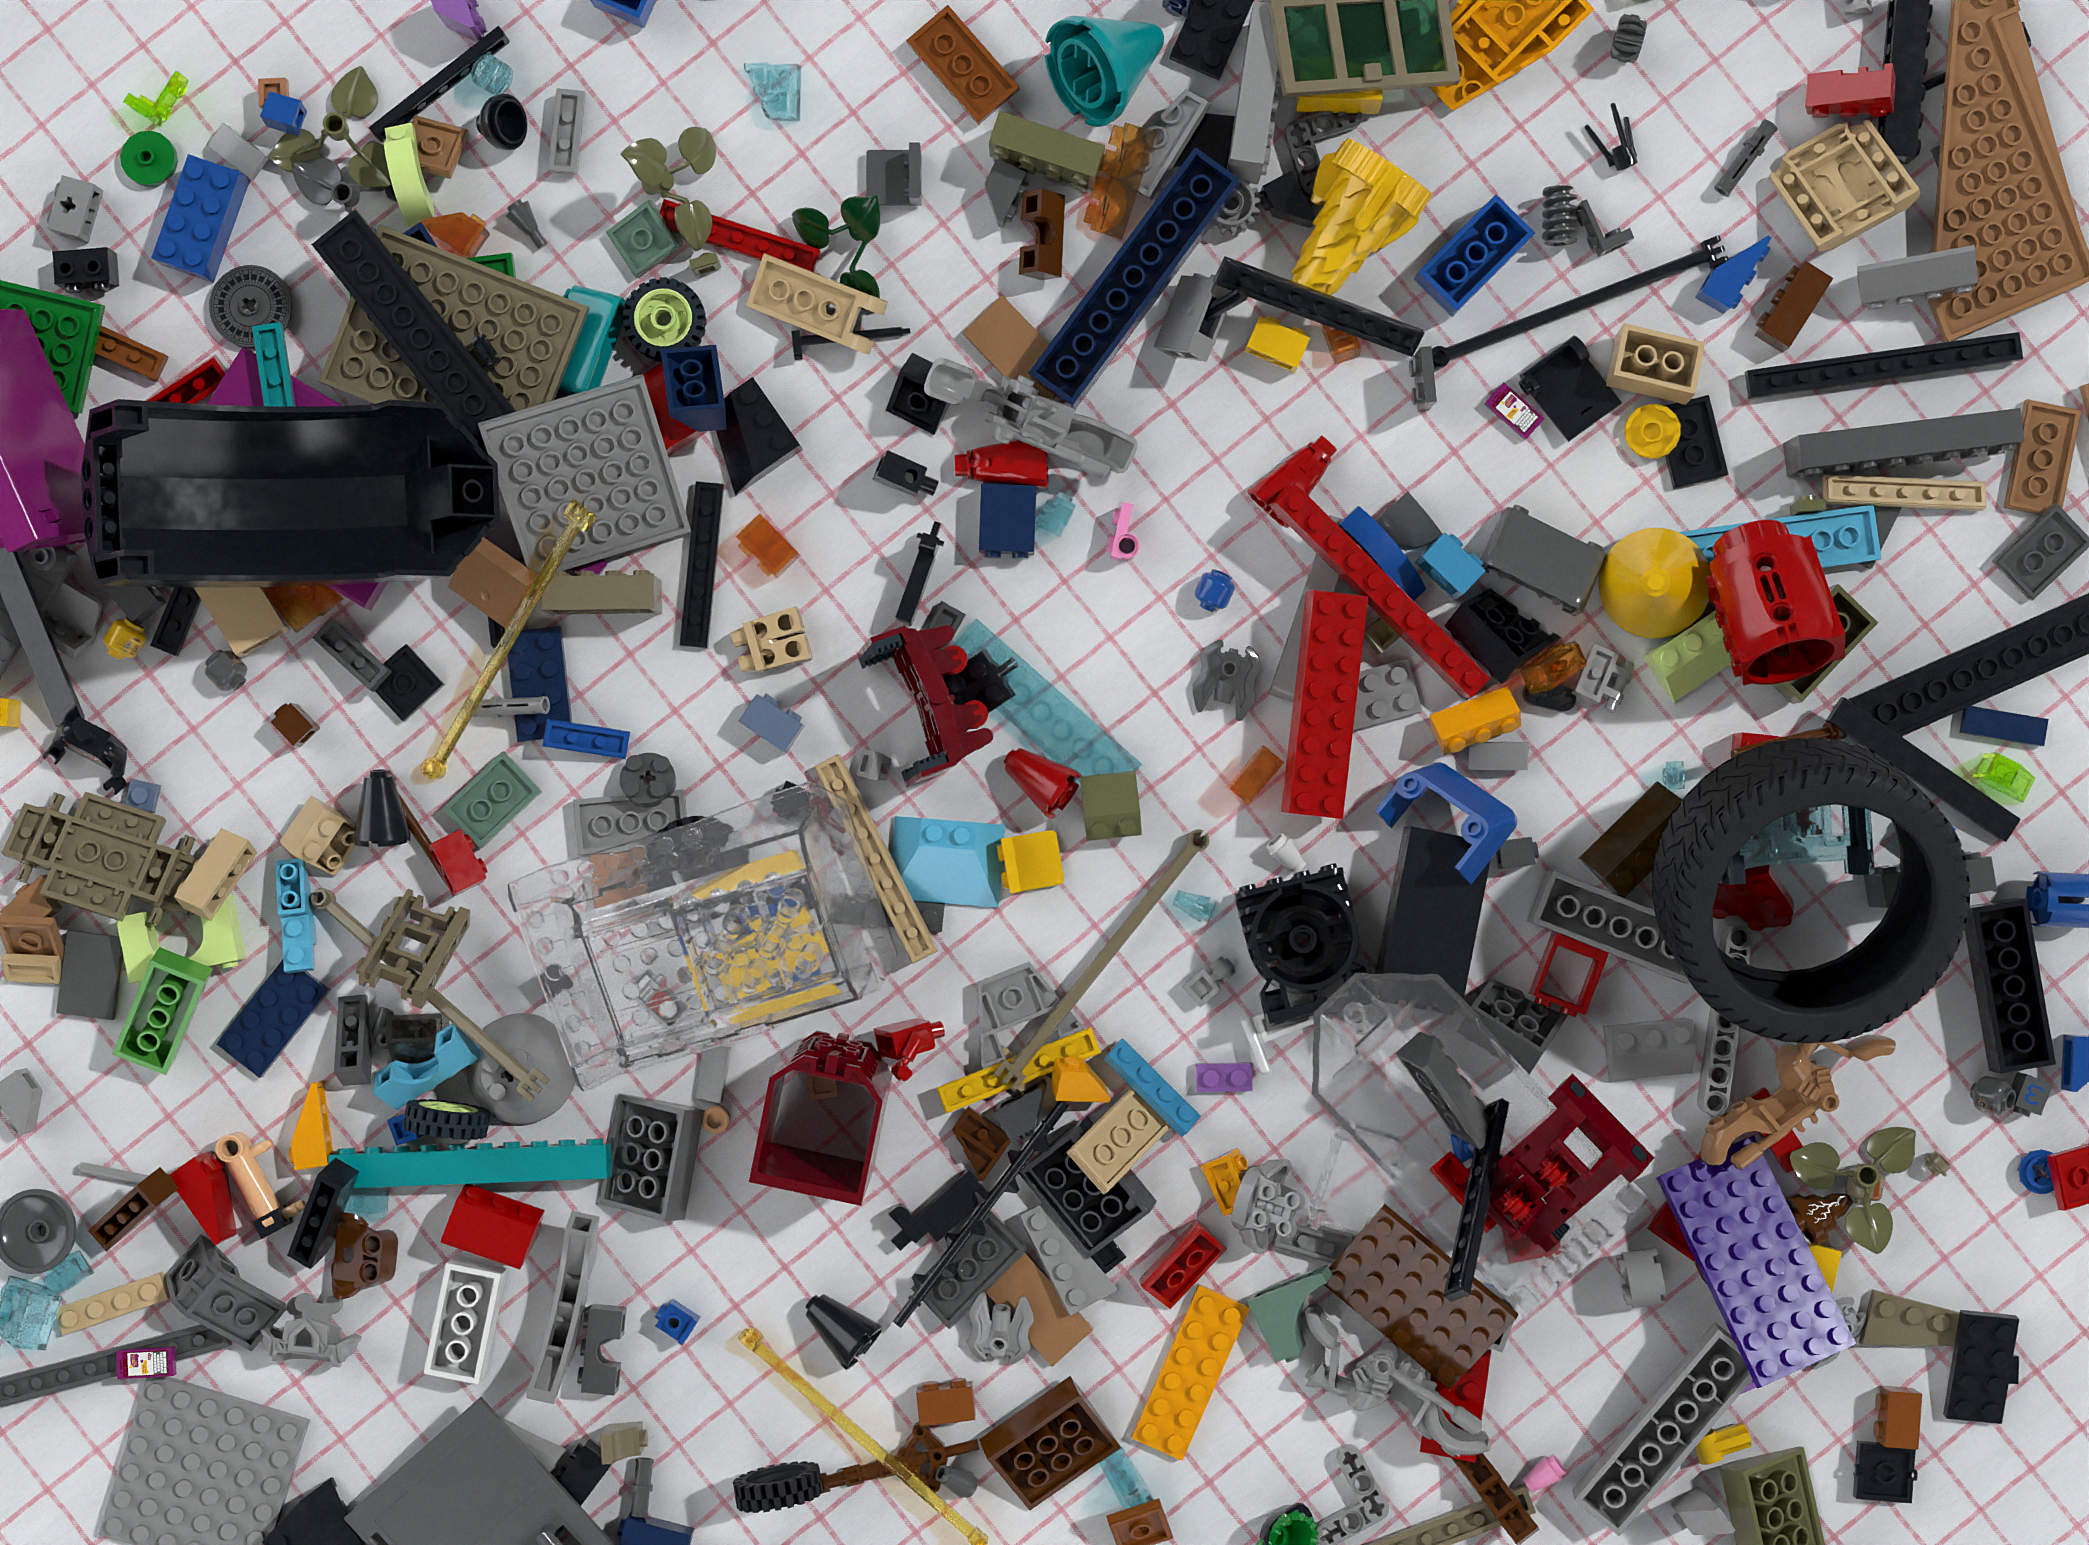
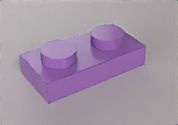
M1196 1063L1197 1092L1253 1091L1252 1063Z

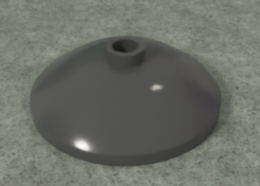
M29 1189L9 1198L0 1208V1258L10 1268L26 1274L47 1272L61 1264L71 1252L76 1239V1219L69 1204L60 1195L45 1189ZM42 1226L46 1227L45 1235L41 1234Z

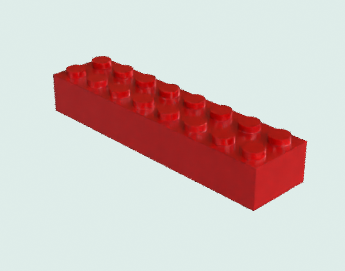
M1319 590L1306 591L1281 812L1343 819L1368 596Z

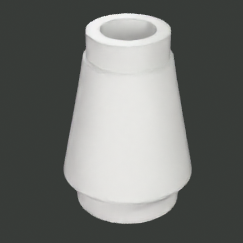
M1280 833L1266 846L1270 851L1269 855L1293 874L1305 867L1306 863L1290 836L1286 837L1283 833Z

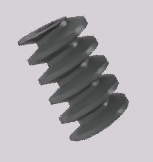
M1556 185L1543 189L1542 195L1546 198L1543 200L1542 206L1546 209L1542 212V217L1547 219L1542 222V228L1547 230L1542 233V239L1547 241L1544 243L1545 245L1566 246L1577 243V239L1569 237V234L1577 232V228L1569 226V223L1577 221V217L1569 215V212L1577 210V206L1570 204V201L1578 198V195L1570 193V190L1574 189L1572 186Z

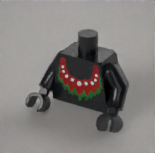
M78 716L74 721H63L58 726L52 744L43 754L44 759L48 755H52L55 758L54 764L56 765L65 755L66 750L64 747L110 770V774L113 776L103 784L105 791L113 787L114 795H117L126 787V780L122 776L125 773L126 751L128 748L110 732Z

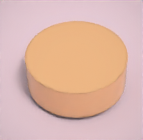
M714 1105L704 1111L702 1125L707 1132L718 1134L729 1126L730 1115L724 1107Z

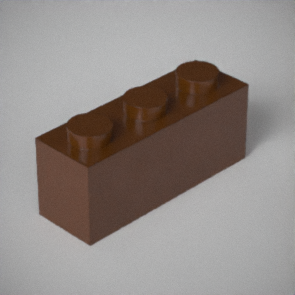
M1804 261L1798 267L1794 265L1785 277V280L1788 281L1783 290L1779 288L1770 301L1774 305L1769 312L1764 311L1756 323V326L1759 328L1754 336L1781 353L1790 348L1833 280V277L1807 261Z

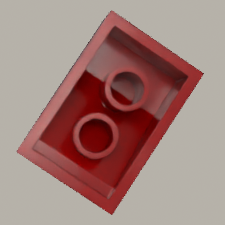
M211 1150L193 1157L172 1172L170 1176L179 1187L176 1191L216 1246L234 1237L237 1231L228 1173L224 1168L225 1162L220 1160L217 1154H214Z

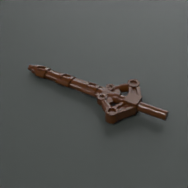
M916 1422L912 1433L906 1439L907 1442L899 1448L898 1455L877 1459L875 1462L861 1466L857 1464L845 1467L843 1471L827 1475L826 1472L821 1473L823 1493L830 1492V1488L843 1485L850 1487L862 1484L866 1480L882 1479L898 1475L899 1473H903L906 1479L913 1478L917 1480V1483L926 1486L930 1493H936L941 1486V1483L936 1480L938 1468L942 1465H947L948 1457L980 1450L977 1439L945 1447V1443L927 1426H920L919 1422ZM920 1440L928 1451L917 1453L913 1446ZM931 1462L930 1475L919 1474L921 1465Z

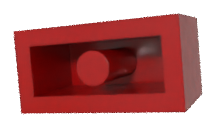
M461 829L431 843L427 848L453 897L483 883L487 878L485 874L488 872L481 858L477 859L472 851L475 848L469 835H464Z

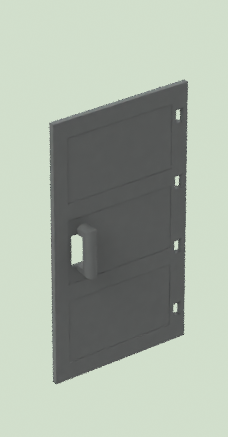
M482 1397L477 1399L343 1518L367 1545H379L372 1538V1535L376 1532L387 1542V1545H563L554 1535L562 1525L566 1527L581 1545H615Z

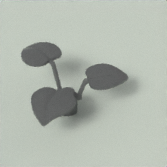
M314 158L292 164L293 175L298 188L314 204L326 205L333 199L344 206L345 211L349 214L353 211L352 207L358 204L360 192H381L385 190L389 199L397 202L392 185L388 187L357 185L354 187L342 181V173L339 166L330 159ZM371 227L373 231L376 233L377 230L374 227Z

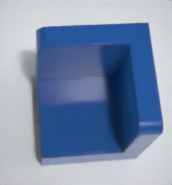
M269 92L260 117L269 128L299 136L307 110L301 100Z

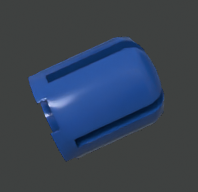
M2047 871L2033 873L2037 877L2034 880L2033 886H2027L2026 890L2029 911H2032L2036 921L2032 925L2036 927L2089 928V904L2058 903V897L2089 898V874Z

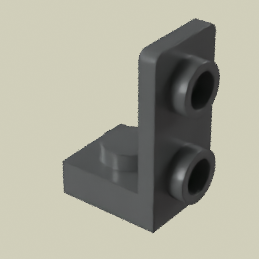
M1587 199L1581 201L1577 206V220L1582 227L1585 226L1589 235L1587 236L1588 245L1593 252L1596 251L1598 257L1628 245L1634 239L1630 228L1622 232L1620 228L1614 229L1606 233L1604 238Z

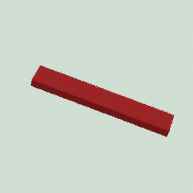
M663 199L659 213L671 231L681 235L674 217L675 208L681 204ZM711 214L712 229L705 243L760 261L763 254H768L811 272L815 271L821 253L820 249Z

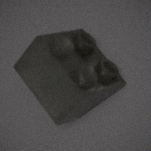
M439 1011L392 1013L386 1015V1042L392 1062L397 1060L403 1063L417 1064L435 1057L436 1034L450 1025L449 1019Z

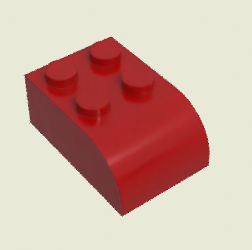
M662 362L642 374L668 456L708 432H698L669 416Z

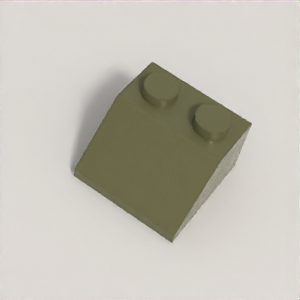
M1135 771L1080 776L1087 841L1142 835Z

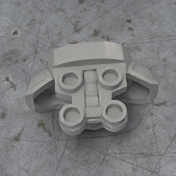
M1285 1158L1268 1160L1264 1164L1248 1169L1241 1181L1235 1199L1231 1218L1232 1225L1239 1229L1243 1243L1256 1254H1262L1267 1250L1270 1228L1276 1229L1278 1235L1291 1238L1297 1232V1225L1293 1218L1296 1211L1302 1209L1305 1205V1198L1300 1192L1283 1185L1292 1167L1291 1162Z
M303 1293L296 1297L295 1307L298 1311L303 1312L302 1319L286 1321L284 1330L275 1326L261 1329L264 1348L268 1351V1355L272 1356V1361L313 1359L331 1362L333 1367H341L342 1362H345L355 1352L362 1338L358 1334H353L340 1339L342 1328L331 1322L332 1314H336L342 1309V1299L329 1296L323 1303L315 1302V1297L310 1293Z

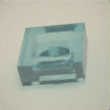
M1684 761L1666 762V768L1662 770L1663 783L1667 784V789H1685Z

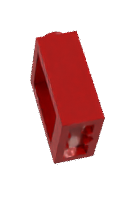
M1552 932L1528 994L1536 996L1534 1002L1549 1008L1551 1003L1562 1006L1560 1012L1575 1018L1577 1013L1586 1015L1609 953L1562 934ZM1557 946L1593 959L1576 1004L1541 991Z

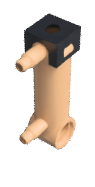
M234 1132L221 1137L216 1144L215 1151L220 1160L226 1163L255 1218L253 1224L261 1239L293 1223L292 1216L303 1210L306 1203L300 1200L286 1207L285 1205L281 1206L256 1159L257 1156L273 1147L274 1143L271 1139L261 1141L251 1147L250 1138L246 1134ZM231 1140L238 1144L237 1154L232 1153L229 1149Z

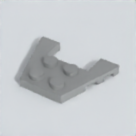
M1030 962L978 981L981 1065L983 1069L1006 1059L996 1034L997 1032L1047 1012L1051 1013L1061 1001ZM1071 1011L1057 1027L1060 1038L1084 1030L1082 1024Z

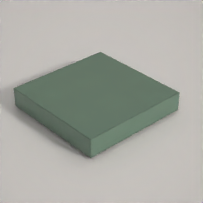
M651 200L644 202L606 231L636 278L643 276L681 247Z

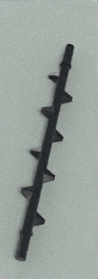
M1058 1101L1046 1119L1041 1121L1042 1124L1021 1151H1008L1007 1154L1011 1165L991 1192L976 1191L975 1196L979 1204L978 1209L959 1234L947 1233L944 1236L948 1248L929 1274H914L912 1276L916 1291L912 1296L908 1297L909 1300L893 1320L898 1327L902 1328L915 1309L921 1306V1301L941 1275L954 1277L957 1274L952 1260L972 1234L985 1235L986 1229L983 1219L1004 1192L1016 1194L1019 1192L1020 1189L1015 1177L1035 1151L1047 1152L1049 1150L1046 1136L1051 1130H1054V1125L1069 1107L1066 1101Z

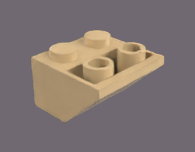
M310 796L279 842L292 855L336 876L357 846L353 841L356 823L332 806Z

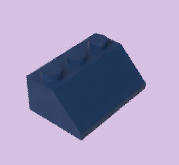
M716 345L661 349L669 416L698 432L726 430L725 401Z

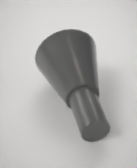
M519 199L507 207L509 213L506 217L526 235H529L538 249L548 244L538 230V225L528 201L522 202Z

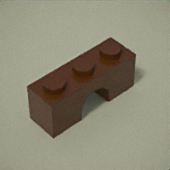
M1042 188L1022 192L1021 220L1030 222L1036 232V242L1034 245L1020 247L1019 275L1038 280L1062 277L1065 195Z

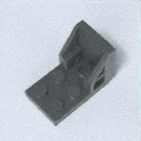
M201 1234L165 1276L172 1304L184 1316L250 1351H253L263 1339L261 1329L273 1326L287 1310L285 1302L241 1279L238 1268L210 1239Z

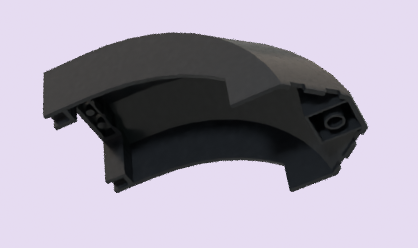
M117 399L89 410L81 469L83 531L96 586L285 587L379 583L449 577L457 569L458 564L479 545L483 536L500 521L498 463L490 455L487 456L477 445L478 441L463 425L460 426L450 415L451 411L444 403L390 399L373 405L294 407L208 405Z

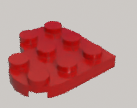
M1770 864L1745 869L1746 884L1726 883V878L1723 877L1719 881L1713 905L1714 918L1725 919L1727 916H1739L1754 931L1791 925L1794 912L1793 899Z

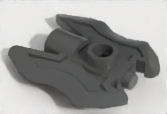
M1220 639L1209 644L1200 654L1201 670L1199 677L1193 683L1195 707L1198 712H1202L1214 688V700L1231 704L1235 692L1236 720L1241 721L1256 701L1255 682L1263 667L1258 654L1251 646L1246 647L1245 657H1241V654H1238V650L1233 648L1222 653L1221 648L1224 647V642Z

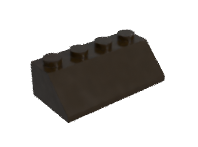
M1658 781L1655 782L1578 859L1614 895L1625 898L1653 870L1655 854L1662 833L1682 799Z

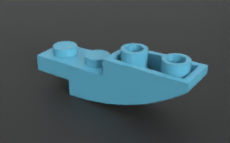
M300 858L275 861L277 908L282 922L284 972L295 973L315 970L314 945H317L316 927L305 861Z

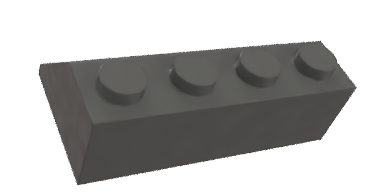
M1418 1032L1395 1054L1450 1132L1478 1149L1483 1148L1490 1118L1484 1111L1486 1108L1485 1104L1471 1093V1084L1466 1078L1458 1074L1456 1071L1458 1066L1455 1061L1444 1054L1442 1042L1434 1035L1428 1036Z

